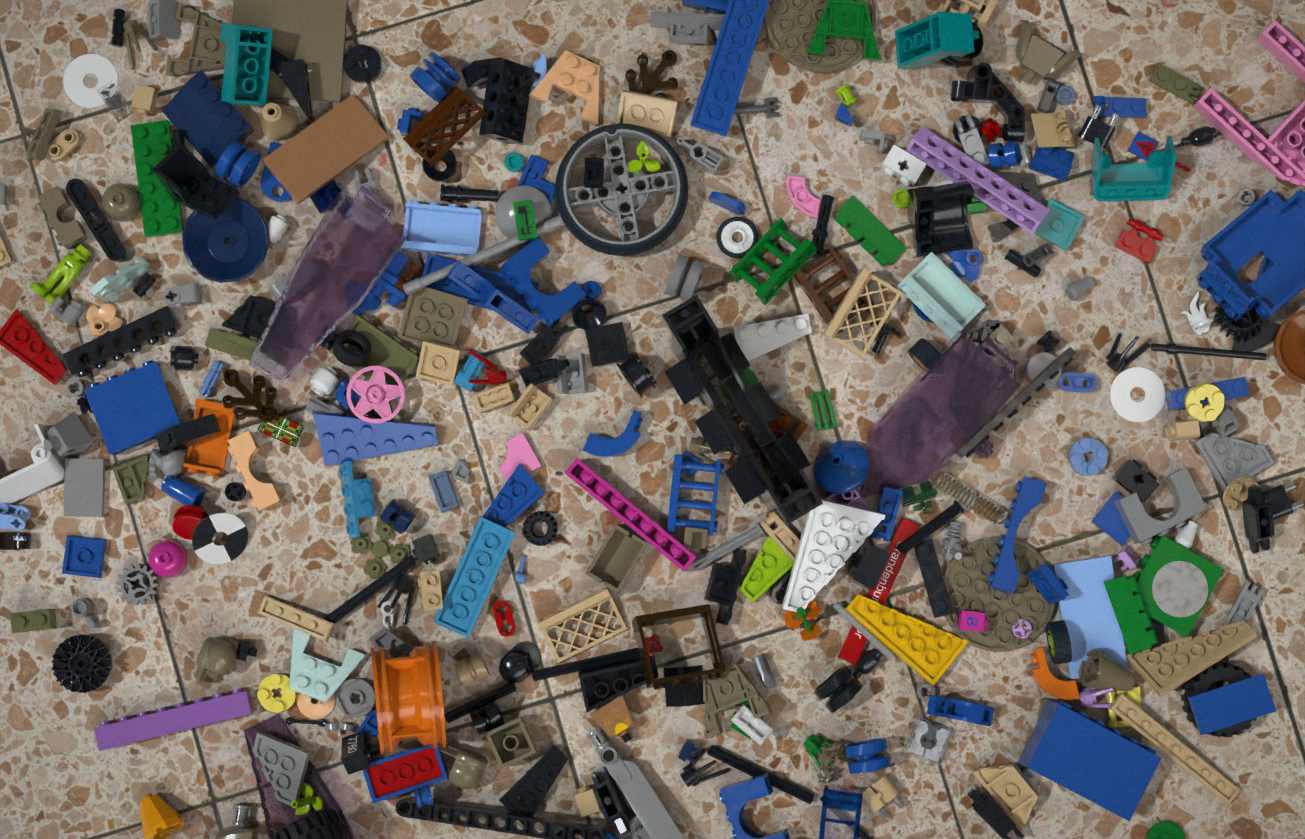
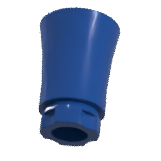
M167 476L161 485V491L167 493L168 496L184 506L194 505L199 507L206 494V488L192 484L178 476Z

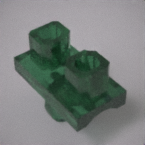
M929 480L919 484L920 494L915 495L912 486L902 489L903 508L919 503L912 506L914 512L921 510L923 515L927 514L926 508L931 507L932 502L924 503V501L935 498L938 495L937 490L933 489Z

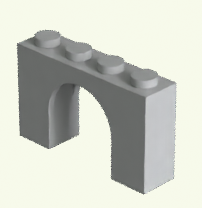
M1187 468L1179 469L1163 477L1174 498L1173 512L1164 521L1156 520L1147 514L1136 492L1114 502L1134 544L1141 542L1144 545L1153 540L1152 536L1156 534L1162 536L1170 532L1168 528L1172 526L1178 528L1186 524V519L1191 517L1194 520L1203 515L1202 511L1206 510L1207 507Z

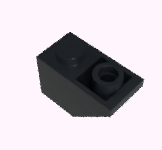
M502 57L476 60L462 69L461 72L467 87L487 84L490 60L502 59Z

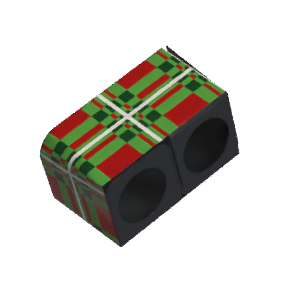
M278 415L273 422H261L257 430L296 448L304 427Z

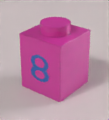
M959 610L958 630L983 632L987 628L988 618L985 617V613Z

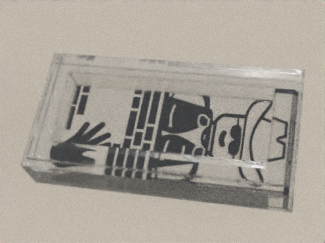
M113 80L96 90L118 123L134 113Z

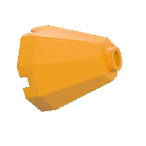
M150 793L142 798L139 808L145 839H167L171 836L169 833L173 830L175 833L178 832L186 824L183 817L159 795Z

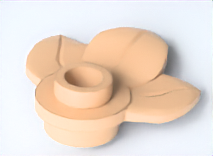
M106 303L100 308L93 304L88 307L86 319L90 323L89 330L93 336L101 337L122 326L124 321L115 317L116 307L114 303ZM102 325V328L96 329V326Z

